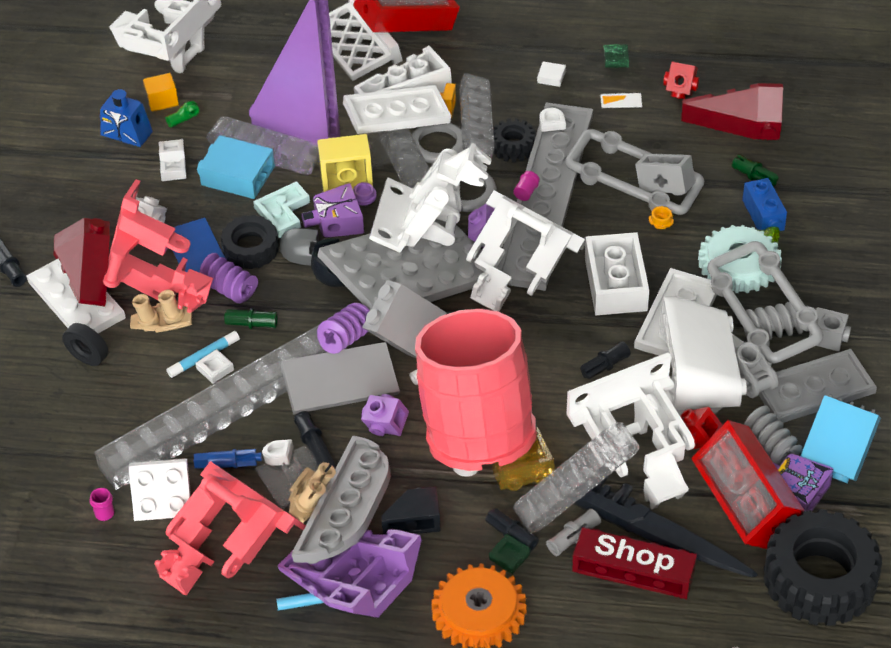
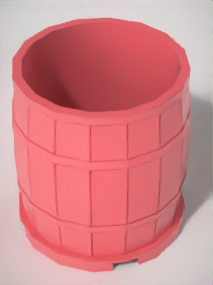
M470 309L459 310L440 316L425 325L416 337L415 353L417 356L419 395L423 418L427 425L426 442L434 459L451 468L477 471L482 470V464L498 462L499 467L514 462L526 454L536 440V418L532 414V394L527 354L522 341L521 328L515 320L498 311Z

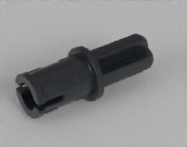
M621 341L607 351H600L597 357L580 367L582 376L591 379L605 370H612L613 365L630 357L629 347L625 342Z
M496 508L488 512L485 518L486 522L501 532L505 540H512L527 553L535 549L539 542L538 537L520 526V521H513Z

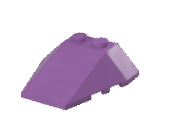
M366 530L357 544L336 556L321 560L315 564L297 563L293 561L292 550L278 565V568L282 573L329 607L355 614L379 617L412 581L421 537L420 535L400 530H388L387 534L373 535L371 530Z

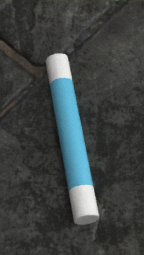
M233 331L166 369L168 375L173 378L196 365V362L216 349L221 351L239 341V335L236 331Z

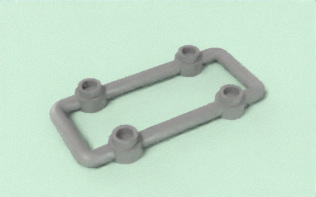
M594 129L584 131L565 160L567 167L579 173L585 184L594 185L596 182H601L648 202L651 211L656 207L664 206L669 208L673 214H685L704 185L702 175L694 171L696 183L690 188L681 205L671 202L665 192H647L601 172V167L596 163L587 162L581 164L576 161L590 139L600 142L603 151L608 154H613L619 150L638 159H641L645 154H652L621 141V136L614 131L605 133Z
M752 241L712 259L708 263L707 270L712 277L711 286L713 292L726 299L748 334L747 341L756 344L760 348L767 362L778 363L818 345L823 339V333L818 325L817 311L812 307L804 305L781 271L779 255L774 251H768L762 243ZM752 252H756L759 256L760 270L766 275L773 276L797 312L796 322L798 327L803 331H809L812 335L774 353L769 348L770 340L767 331L756 328L732 291V277L728 273L720 272L718 269Z

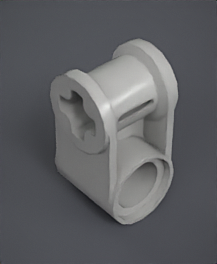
M752 342L742 343L735 353L740 377L746 380L747 396L755 398L759 395V392L766 389H776L778 387L777 375L768 364L760 348Z

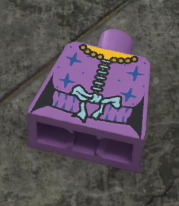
M789 454L781 465L774 463L805 511L811 510L812 512L831 486L834 469L795 454Z

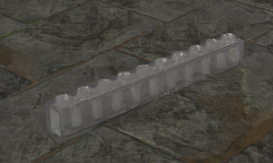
M318 326L96 450L95 456L100 471L116 490L130 483V463L162 461L176 457L182 451L204 441L205 438L217 431L225 429L229 424L249 415L255 409L272 402L276 397L287 392L280 365L281 361L327 353L318 341Z

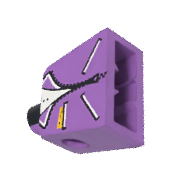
M350 183L315 195L313 197L314 210L302 213L304 227L319 225L322 235L326 238L364 233L363 215Z

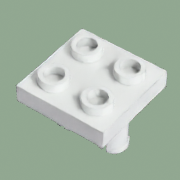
M187 459L129 464L134 521L174 518L191 497Z

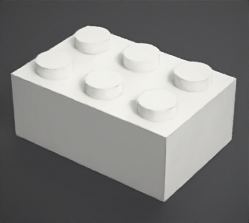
M637 232L587 236L585 239V262L595 315L648 311L649 286Z

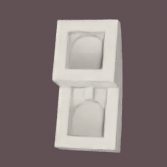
M183 139L159 142L162 181L186 179Z

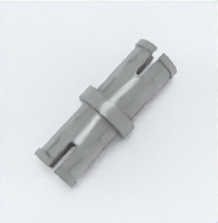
M588 509L586 513L574 522H567L562 531L546 541L550 552L555 556H559L573 543H577L582 527L593 529L601 523L599 515L593 509Z

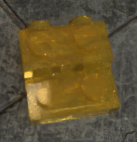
M538 427L536 428V440L527 453L504 466H499L498 462L492 463L493 473L500 490L509 489L516 491L525 484L534 482L545 484L550 478L555 477L554 459Z

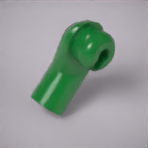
M194 101L185 102L177 112L165 117L166 123L170 128L197 116L200 108Z

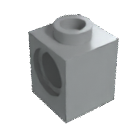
M817 307L818 325L822 330L823 339L816 346L840 351L842 342H848L851 327L847 326L849 315Z

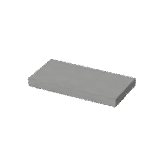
M386 342L343 349L336 354L327 352L283 360L280 364L293 414L367 401L370 395L381 396L382 394H388L393 396L398 395L400 392Z
M848 349L775 372L778 378V387L773 390L766 389L759 392V396L764 405L770 408V413H774L777 416L776 421L779 420L785 423L818 412L824 395L829 396V394H832L834 399L839 400L843 398V402L847 403L875 394L877 387L852 349Z

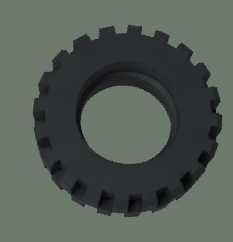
M818 509L817 513H812L811 510L801 512L799 517L796 514L788 517L785 523H780L775 528L774 534L771 535L768 542L764 565V583L769 589L768 594L771 599L779 601L778 607L785 613L790 611L793 618L799 621L801 619L808 620L809 624L818 625V622L825 623V626L836 625V621H841L843 624L852 621L853 615L855 617L860 616L874 599L882 566V555L879 553L880 548L877 541L871 539L872 534L867 528L859 527L860 523L852 517L847 519L843 513L835 511V514H831L823 509ZM808 556L828 557L842 565L848 574L836 579L817 578L805 572L798 565L797 561Z

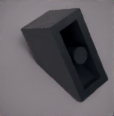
M436 487L408 489L381 516L383 534H387L388 530H400L413 534L439 532L440 513Z

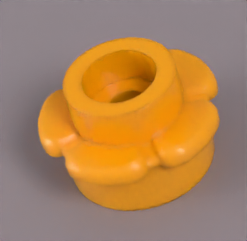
M664 206L654 208L651 216H649V223L660 230L672 226L674 219H672L671 210Z

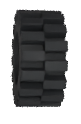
M508 118L506 123L502 120L499 122V125L496 124L491 132L493 154H497V158L501 159L504 157L505 162L512 159V163H515L516 159H519L520 162L524 161V156L527 159L530 158L535 141V129L531 124L527 125L525 120L519 122V118H515V121H511V118ZM518 139L519 141L512 142L507 140Z

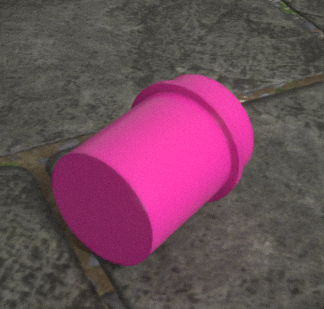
M532 171L524 172L514 189V195L519 200H529L534 190L539 186V176Z
M97 488L90 495V505L93 507L95 517L101 521L111 519L115 512L112 503L113 497L105 488Z

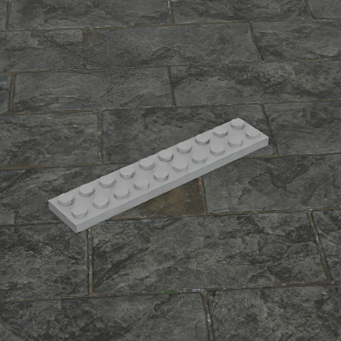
M546 102L544 109L557 108L563 112L566 129L542 132L539 124L526 171H532L539 176V186L534 190L529 200L522 201L517 199V203L563 227L577 177V172L569 169L565 160L582 133L590 129L593 109ZM583 151L576 160L579 163L581 162ZM517 220L504 243L503 249L505 254L497 269L512 277L511 286L529 288L535 275L526 271V266L540 244L541 232ZM549 278L546 283L541 280L536 290L546 291Z

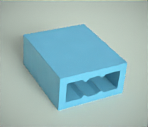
M219 135L215 143L210 145L205 158L198 164L197 173L200 176L201 185L255 199L275 167L273 149Z
M824 395L800 457L833 468L832 478L847 484L849 479L857 481L881 418L877 414Z

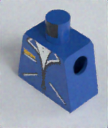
M115 90L101 107L100 131L102 136L141 147L153 132L143 104L140 101L127 98L124 90Z

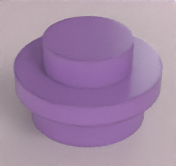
M362 182L354 187L353 192L358 205H369L376 200V190L371 184Z

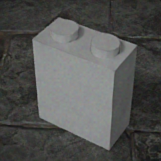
M386 280L379 290L378 298L372 309L368 312L362 328L406 355L417 358L415 353L417 335L425 325L440 316L446 315V312L406 286Z

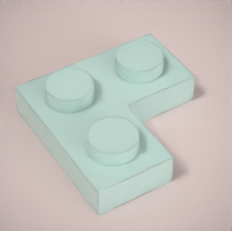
M296 181L253 202L255 210L260 216L265 217V219L270 220L275 225L278 238H281L286 231L301 228L300 220L292 211L309 204L310 198Z

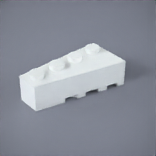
M427 46L423 49L422 54L418 56L413 54L407 57L406 63L400 66L394 64L389 67L386 74H376L354 86V93L361 94L436 85L439 93H444L446 83L452 84L451 70L430 46Z

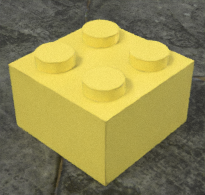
M367 134L317 140L323 192L348 183L351 184L353 190L357 184L362 182L373 186L371 155Z

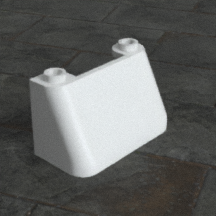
M675 296L662 297L660 333L661 337L667 339L668 350L671 355V380L675 388V396L672 398L673 406L676 410L740 406L742 395H746V380L740 377L731 334L733 332L732 316H728L727 312L721 309Z

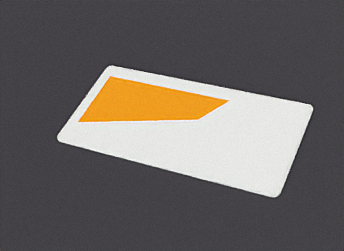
M641 93L601 94V107H642Z

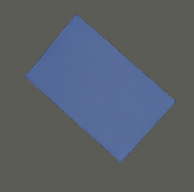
M206 218L173 227L176 228L175 233L190 241V248L187 252L178 253L173 251L178 263L181 262L183 257L188 259L185 272H188L189 269L200 272L204 259L211 253H217L219 257H224Z

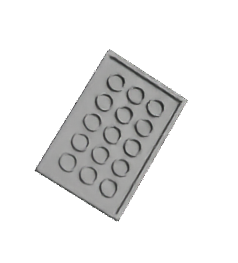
M435 219L436 223L445 228V221ZM457 225L454 230L455 241L450 246L420 238L414 247L404 246L399 253L370 240V234L321 247L318 251V257L369 310L372 309L378 298L379 290L386 280L400 283L429 302H433L473 289L479 275L484 273V271L475 267L474 263L482 252L481 249L471 263L466 261L474 242ZM378 231L382 237L391 238L387 232Z

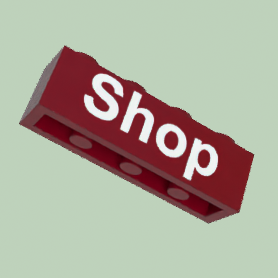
M582 527L573 553L572 572L687 599L695 572L697 554L689 553L683 549L676 550L660 546L653 542L647 543L634 540L628 536H617L598 529Z

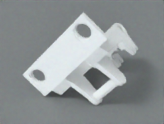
M156 0L155 8L163 14L165 23L171 24L164 32L153 29L149 22L148 12L145 9L138 15L125 11L110 26V30L120 47L129 51L170 60L173 70L177 73H182L190 60L197 53H201L205 49L204 28L214 18L215 12L221 7V0H194L193 2L185 0ZM190 40L191 47L185 52L187 41Z
M471 143L469 148L458 154L452 149L442 150L421 182H417L413 189L387 178L369 239L399 253L404 246L414 247L420 238L446 246L452 245L455 241L454 230L456 223L460 220V213L458 210L447 205L449 192L445 187L449 183L458 186L460 181L470 185L483 186L484 180L480 178H488L487 166L483 163L491 164V158L480 150L476 144ZM391 187L398 188L403 194L398 195L394 193ZM435 219L445 221V228L436 223ZM378 231L387 232L391 238L382 237Z
M494 190L486 204L495 210L469 251L466 261L471 263L478 255L480 248L484 247L474 262L475 267L484 271V273L479 275L477 283L473 286L470 298L493 311L499 312L511 292L507 285L510 286L512 283V277L496 268L505 254L502 246L517 220L541 232L540 244L526 266V271L535 275L527 291V294L530 296L534 294L541 280L545 283L547 282L565 249L568 248L578 253L579 249L583 250L585 239Z
M669 353L568 391L566 414L573 426L576 427L583 424L606 466L612 464L620 477L628 475V468L623 459L629 456L630 444L626 438L637 433H647L648 425H650L653 430L652 442L657 451L645 455L643 471L648 479L644 480V497L646 501L650 502L651 509L657 508L661 502L670 498H682L689 488L685 484L676 462L684 460L685 449L691 450L695 447L692 434L665 393V391L674 388V383L669 377L671 361ZM663 364L658 371L650 373L656 365ZM588 393L585 399H583L580 402H575L577 397H579L582 394ZM634 402V423L620 428L610 411Z

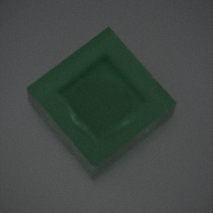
M627 44L604 45L605 68L629 67Z
M506 534L489 552V560L513 574L530 555V548Z

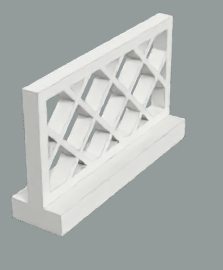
M348 0L349 3L329 13L331 38L341 37L339 43H332L333 57L352 81L389 61H392L394 64L403 61L397 42L388 32H372L353 7L354 0ZM347 12L351 14L349 19H339L340 16ZM337 25L346 26L344 31H335ZM352 26L361 27L360 32H350ZM353 38L356 39L355 44H345L346 39ZM362 39L372 40L370 46L360 45ZM342 50L352 51L350 56H340ZM357 51L367 52L366 57H356ZM373 52L383 53V56L377 59L371 58ZM353 63L363 64L362 67L355 71L351 69Z

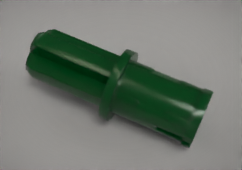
M738 154L737 158L735 157L732 161V168L746 174L752 181L769 178L771 184L775 187L779 180L778 175L762 167V163L753 162L741 154Z
M250 308V311L228 309L224 314V322L227 325L249 326V329H253V327L276 329L278 314L275 311H254V308Z

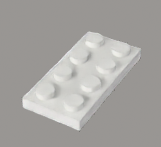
M436 85L344 95L343 105L357 134L450 123L451 114Z
M59 259L26 275L28 283L67 328L73 323H81L100 333L126 318L124 310L108 293H106L105 307L78 303L69 285L70 280L67 274L61 270Z
M670 268L635 339L634 348L658 356L669 353L667 339L661 337L660 333L662 297L675 296L711 307L717 296L712 290L711 280Z

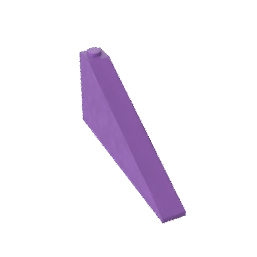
M309 0L259 95L250 107L249 116L251 117L252 128L317 148V140L340 137L328 0Z

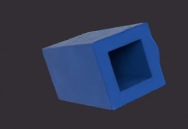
M769 178L746 182L744 184L742 201L758 231H764L765 235L785 230L787 211Z

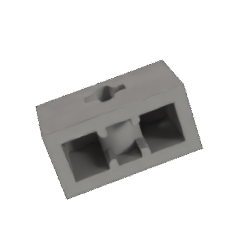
M645 154L635 164L639 188L650 193L662 191L672 193L673 195H683L696 183L691 155Z

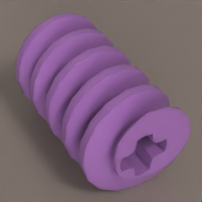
M217 253L209 254L204 259L199 273L213 278L211 288L217 290L220 294H224L235 303L247 301L254 294L258 285V278L255 275L250 276L248 271H243L241 267L235 266L233 262H227L224 257H219Z
M352 303L323 321L317 330V338L322 348L328 353L336 354L361 336H364L368 331L362 327L370 310L361 303Z

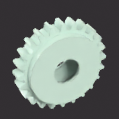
M731 225L729 228L721 227V231H712V237L706 236L705 242L701 243L698 256L699 268H702V275H708L707 279L711 280L712 277L708 273L707 267L712 259L752 241H758L768 251L776 252L780 257V264L782 262L781 250L777 249V242L771 243V236L766 237L764 231L759 232L754 227L748 228L744 225H741V227H735L734 225ZM752 252L718 268L720 272L728 273L732 277V291H735V293L739 291L749 293L750 290L759 291V287L763 286L766 288L769 281H775L772 275H766L760 270L759 256L756 252Z

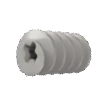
M787 302L785 306L777 304L775 308L769 305L765 309L758 307L754 311L752 309L746 310L756 328L767 331L769 340L772 339V331H775L778 338H782L783 329H785L788 336H792L794 327L798 334L803 333V330L798 327L796 322L797 312L790 302Z
M764 405L754 410L746 419L744 425L750 427L772 462L781 465L789 454L799 456L803 446L796 445L797 438L790 436V430L783 428L784 424L782 421H776L777 416L774 413H770V408Z

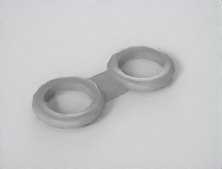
M452 123L417 127L409 140L411 152L418 159L427 163H434L440 154L429 152L420 146V140L429 133L445 132L452 135L457 141L452 150L456 151L457 154L465 150L467 144L465 133ZM489 174L487 179L480 178L484 180L486 188L481 197L475 200H461L462 212H471L487 203L492 192L496 191L494 179Z

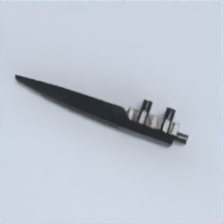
M599 471L591 481L587 475L583 474L577 483L567 478L562 483L561 488L571 493L570 501L573 505L585 511L593 509L601 519L627 532H633L664 547L676 550L683 549L689 553L697 554L696 560L748 577H756L758 575L754 570L700 536L650 511V508L642 504H636L635 498L630 497L628 500V496L633 491L629 484L624 483L617 493L612 492L611 487L606 484L602 487L608 479V475L603 471Z

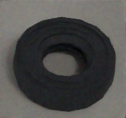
M73 323L62 335V341L67 350L77 360L85 364L98 366L108 355L106 342L94 329L85 324Z

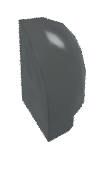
M302 228L286 231L280 240V251L283 257L292 263L311 266L312 251L315 244L319 242L318 230Z

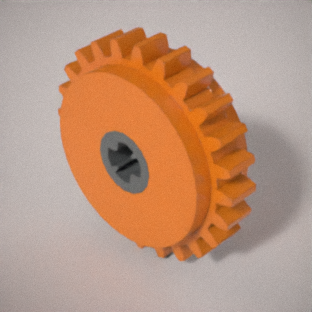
M480 564L479 568H473L472 565H468V569L464 571L459 567L457 568L456 575L448 573L447 582L440 581L439 590H434V599L432 600L433 621H436V629L442 630V637L444 639L451 636V644L453 646L459 642L462 644V648H468V646L491 648L492 645L500 648L502 647V640L505 639L511 642L512 633L519 634L520 625L525 623L526 596L522 594L521 584L515 585L514 576L507 579L506 571L502 570L499 573L495 571V566L493 565L490 569L484 568V564Z

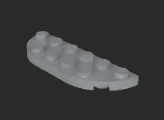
M352 436L335 469V476L327 484L325 493L319 499L291 554L294 562L315 564L321 560L336 556L359 542V539L366 532L390 482L391 470L388 458L380 450L379 445L366 438Z

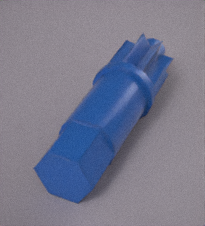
M233 449L231 451L194 454L195 469H205L210 461L220 468L234 467L235 469L243 466H257V461H262V453H256V449Z

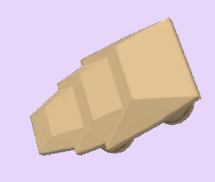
M164 290L158 295L160 303H157L156 306H151L149 298L145 294L137 295L132 300L137 313L131 315V329H142L145 332L155 331L157 333L177 330L192 325V312L188 313V307L186 306L178 309V301L171 290Z
M321 463L316 472L307 467L290 488L291 495L288 499L290 501L288 514L302 523L311 517L319 499L326 491L327 484L336 474L333 466L330 467L327 473L324 472L329 463Z

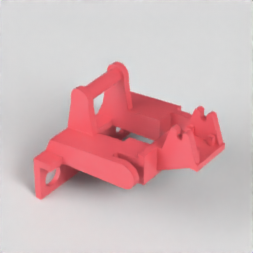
M136 179L123 198L108 259V270L104 276L103 283L107 287L115 288L120 282H123L158 300V295L162 291L171 290L174 292L175 298L178 293V309L186 306L188 307L187 312L191 313L206 303L213 281L212 277L192 269L185 272L188 259L184 257L176 270H173L160 263L156 267L128 254L137 244L162 256L168 248L178 253H185L190 248V241L175 233L176 228L138 211L140 201L136 200L141 181Z
M210 461L200 474L204 477L201 484L166 529V535L178 544L179 548L177 550L162 551L161 555L163 558L160 561L156 560L154 564L160 578L187 596L202 574V571L198 569L201 563L204 562L209 566H212L214 563L213 560L198 549L212 532L208 526L226 502L232 506V510L242 520L223 544L225 548L233 553L222 568V575L226 578H232L244 562L248 565L252 562L276 527L287 534L293 525L304 530L306 525Z

